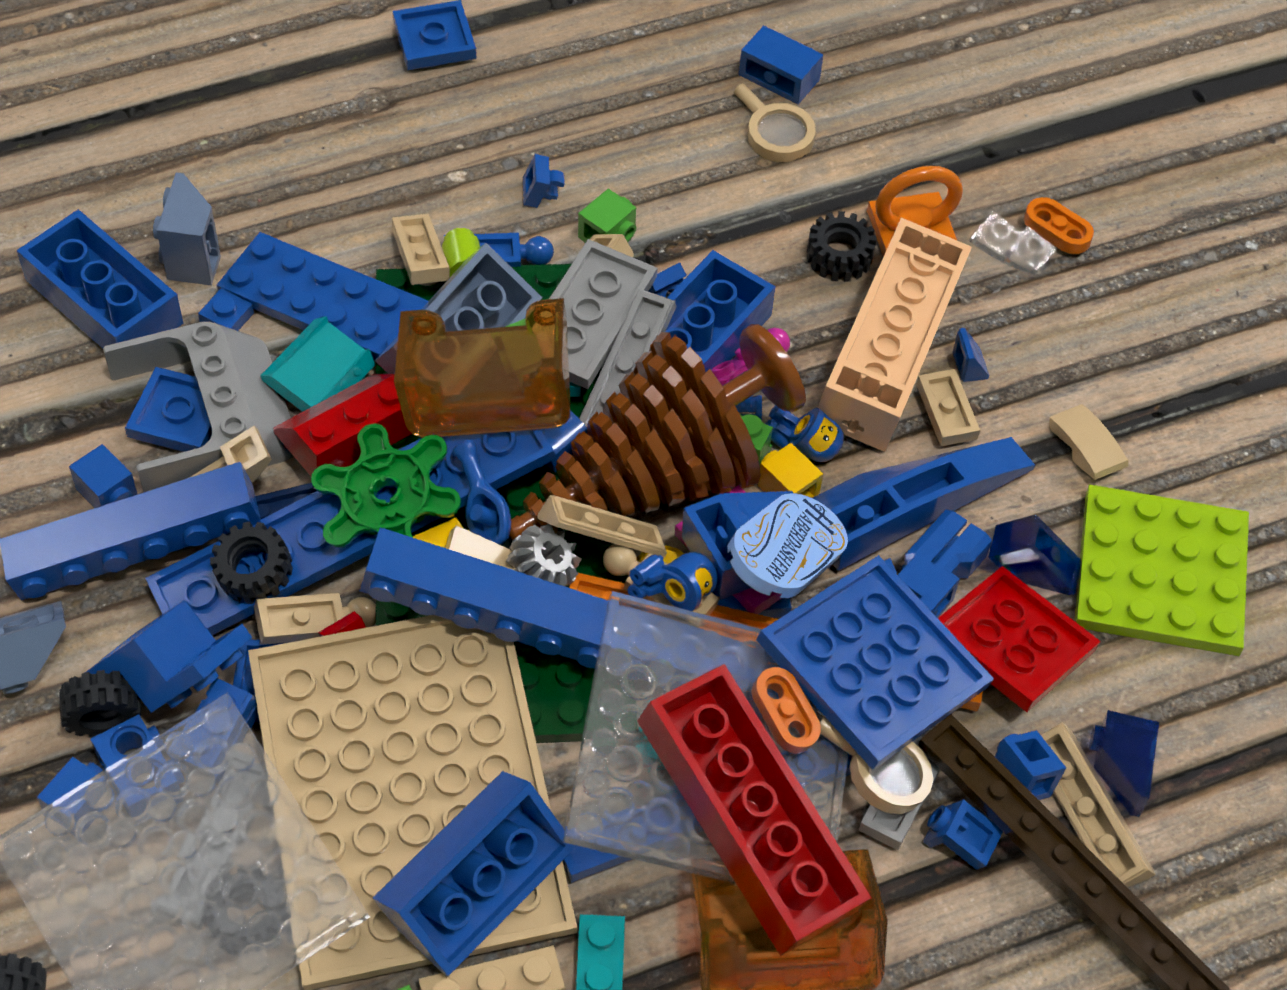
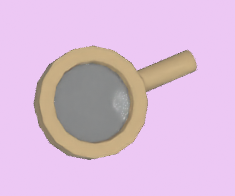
M740 84L736 87L734 94L753 113L748 123V143L754 152L762 158L774 162H792L802 158L811 151L815 143L816 128L815 122L809 113L798 106L788 103H772L765 106L745 84Z
M825 716L821 718L820 734L852 756L849 765L852 782L859 794L871 806L886 813L903 814L914 810L931 792L933 783L931 764L923 750L914 742H911L872 770Z

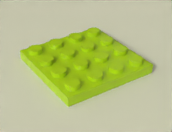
M1089 484L1085 497L1075 622L1086 630L1240 657L1244 649L1249 512Z

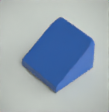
M959 328L952 353L961 380L969 382L988 379L989 372L980 347L965 328Z

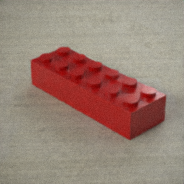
M725 664L648 703L637 720L638 724L780 956L853 915L872 898Z

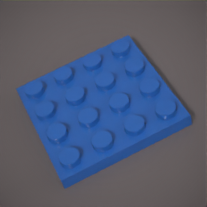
M879 555L762 629L756 638L757 642L774 661L796 678L804 694L872 770L984 691L994 680L987 670Z

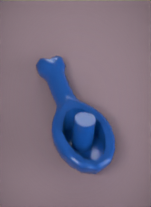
M466 439L462 444L455 446L453 451L455 457L462 463L470 486L465 511L467 526L470 532L502 546L509 538L511 530L509 506L504 497L487 483L477 458L476 443Z

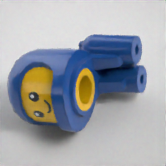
M774 406L769 413L771 419L765 424L773 427L771 441L781 449L792 443L812 461L827 462L834 458L842 448L844 433L841 427L819 408L810 410L800 418L789 411L781 410L777 406Z
M690 552L683 554L667 565H664L663 556L651 555L630 570V578L634 583L628 587V594L633 600L640 601L646 596L662 592L667 600L676 608L684 612H692L699 607L701 598L709 595L715 589L717 572L714 564L705 555Z

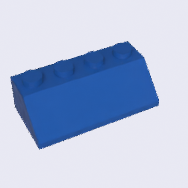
M502 771L373 897V900L395 928L443 974L449 976L577 846L531 782Z

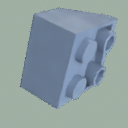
M176 173L171 187H166L164 191L162 215L156 216L153 225V236L159 240L160 245L159 262L164 264L167 280L212 286L221 258L212 207L183 173Z

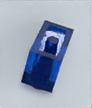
M1037 515L996 525L988 558L998 568L1001 566L1005 567L1027 585L1066 595L1075 594L1081 559Z
M1108 710L1102 725L1094 724L1090 737L1089 749L1096 751L1094 769L1130 815L1140 817L1150 797L1159 722Z

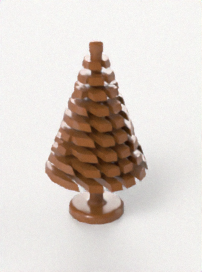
M751 324L742 330L739 338L740 352L748 370L722 386L711 369L707 372L705 371L702 359L691 347L687 349L686 343L676 335L671 339L669 332H661L650 345L649 352L642 354L635 363L636 367L634 370L626 374L618 386L621 393L616 395L614 391L606 400L603 412L598 415L596 411L588 421V434L584 431L581 434L579 432L571 442L573 456L565 451L558 458L555 468L559 479L556 480L555 475L549 472L541 479L539 486L545 502L550 495H555L608 511V508L609 512L622 516L634 515V507L641 512L658 510L660 503L663 505L668 504L669 507L680 504L688 497H690V500L709 496L707 492L709 490H712L713 494L731 492V488L738 485L744 489L758 484L761 477L758 455L747 427L735 406L761 390L775 406L783 411L795 412L802 408L806 402L805 388L790 356L767 329L759 324ZM530 492L523 501L526 512L521 516L517 515L511 519L509 538L512 541L518 535H522V532L530 526L536 525L540 528L542 525L548 524L537 518L545 502H542L541 499L538 500L537 495L533 492ZM551 525L554 530V533L556 534L558 532V528Z

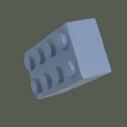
M485 243L463 262L375 362L388 374H397L416 395L419 403L434 416L456 399L498 350L490 332L525 319L542 297Z

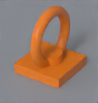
M940 166L913 168L889 181L879 193L877 200L868 202L867 213L875 230L874 232L883 257L901 218L957 240L948 216L959 205L963 194V186L960 178L953 171ZM925 181L941 182L948 188L947 196L943 201L939 191L896 197L905 188Z

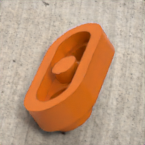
M1046 197L1033 199L1027 206L1024 221L1032 232L1069 254H1081L1089 249L1094 230L1087 220L1057 201Z
M779 667L764 670L752 686V698L778 745L788 752L803 753L809 750L818 740L821 733V725L817 715L796 678L789 671ZM767 690H774L778 694L779 699L771 698ZM793 727L797 729L800 733V738L793 737L789 733L788 728Z

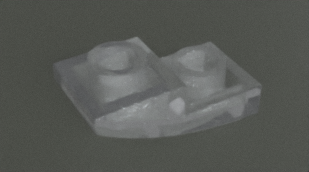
M994 211L969 240L976 247L1000 262L1033 275L1038 273L1057 250L1030 227H1027L1021 233Z

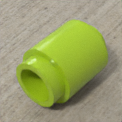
M467 228L453 229L444 237L442 250L449 265L450 277L469 256L481 247L477 236Z

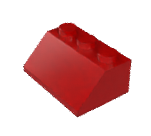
M373 374L273 427V432L308 474L312 476L314 470L324 464H332L337 467H347L354 464L361 454L358 434L366 425L376 423L385 427L389 435L390 445L420 430L419 399L397 374Z

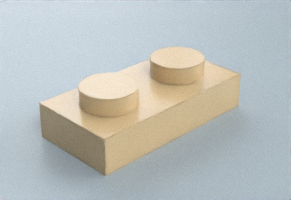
M956 369L918 375L916 385L940 446L978 440L980 428Z

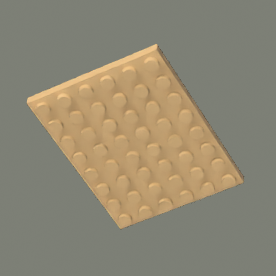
M431 615L248 650L303 989L312 990L433 964L395 928L373 900V897L502 771L531 782L551 810L514 642L503 641L497 638L495 634L477 628H462L452 620ZM563 861L469 956L577 933V924Z

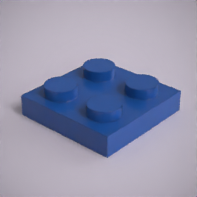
M461 0L393 11V22L407 70L477 59L476 46Z
M155 367L125 426L127 437L183 452L204 446L212 436V428L196 377Z

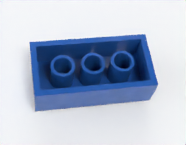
M79 209L16 250L25 280L102 349L107 345L175 329L183 324L177 293Z
M712 250L667 297L674 300L677 307L665 332L670 333L671 339L676 335L686 343L687 349L691 347L702 359L706 372L709 369L712 370L718 364L729 361L736 355L735 351L740 348L739 338L744 328L751 324L762 326L772 316L776 286Z

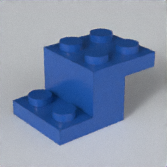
M184 599L135 632L86 672L97 674L98 670H105V673H110L112 670L119 671L120 675L126 679L150 712L155 711L165 703L172 709L193 693L190 687L193 686L199 692L217 679L219 675L215 669L218 666L223 671L243 656L239 648L248 642L252 636L244 625L240 624L215 640Z

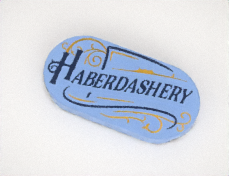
M788 493L778 497L742 525L729 541L728 552H731L733 556L730 563L734 571L748 586L762 594L770 595L773 591L775 593H782L779 598H791L799 594L837 561L847 547L848 537L841 521L825 505L802 494Z

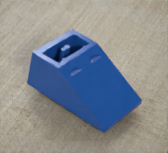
M792 491L721 493L684 508L682 539L690 552L703 554L714 564L717 572V584L714 591L719 600L751 588L736 574L730 563L733 558L731 552H728V543L742 525L778 497L793 493Z

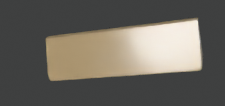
M1062 722L1042 734L1043 739L1066 766V770L1053 793L1081 842L1126 887L1133 886L1155 876L1156 873L1072 730Z

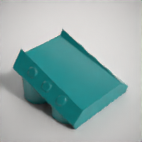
M327 316L314 319L260 376L263 382L303 412L365 379V376L375 366L369 348H362L329 323Z

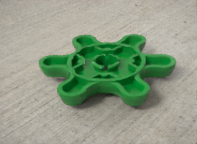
M376 423L369 424L359 431L358 443L361 448V454L354 464L347 467L324 464L316 468L311 476L312 485L318 492L337 496L341 500L339 513L329 520L323 529V537L326 542L336 548L348 546L361 534H378L380 527L413 538L411 534L413 524L421 522L425 516L429 515L442 518L453 517L461 506L459 493L455 489L436 486L430 480L431 471L445 459L448 450L445 440L438 435L425 436L411 449L397 450L390 445L389 435L385 427ZM385 486L397 488V492L390 498V502L376 498L377 492Z

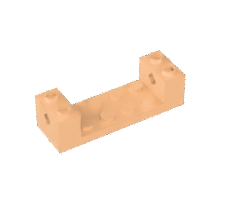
M904 218L900 219L817 407L841 427L844 435L881 451H886L972 246Z

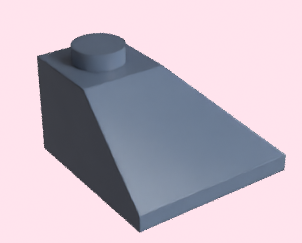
M62 601L0 618V690L2 689L4 694L25 689L29 686L28 682L35 680L66 628Z

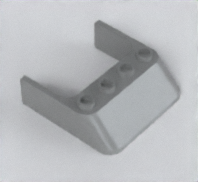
M199 322L103 347L112 380L154 371L155 367L166 368L191 361L211 424L212 436L204 446L137 465L143 493L187 479L223 457L220 446L252 426L259 430L272 459L268 466L284 462L293 457L291 452L273 432V427L291 417L284 397L261 379L260 375L272 364V360L266 344L258 337L213 322Z

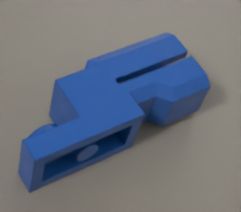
M947 509L908 550L904 557L905 563L898 574L900 579L937 618L954 600L960 578H969L987 557L992 539L986 532L972 523L960 536H957L967 524V520L956 512Z

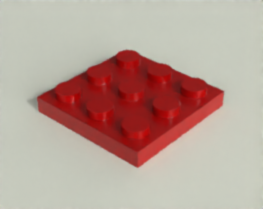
M1003 566L938 617L944 626L994 678L991 685L1026 712L1032 709L1088 659L1101 642Z

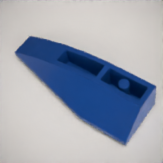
M1009 437L862 473L813 497V499L825 505L838 517L847 533V547L837 561L833 563L834 567L839 571L934 522L945 509L955 511L1034 470L1035 464L1015 440Z

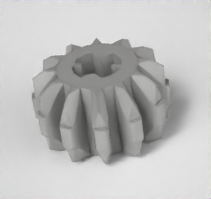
M547 524L542 525L540 528L536 525L530 526L522 532V535H518L511 543L510 549L512 552L508 555L506 562L515 567V571L566 587V585L569 586L575 581L578 575L576 568L582 559L572 553L577 543H567L564 539L565 530L558 531L555 534L552 526Z

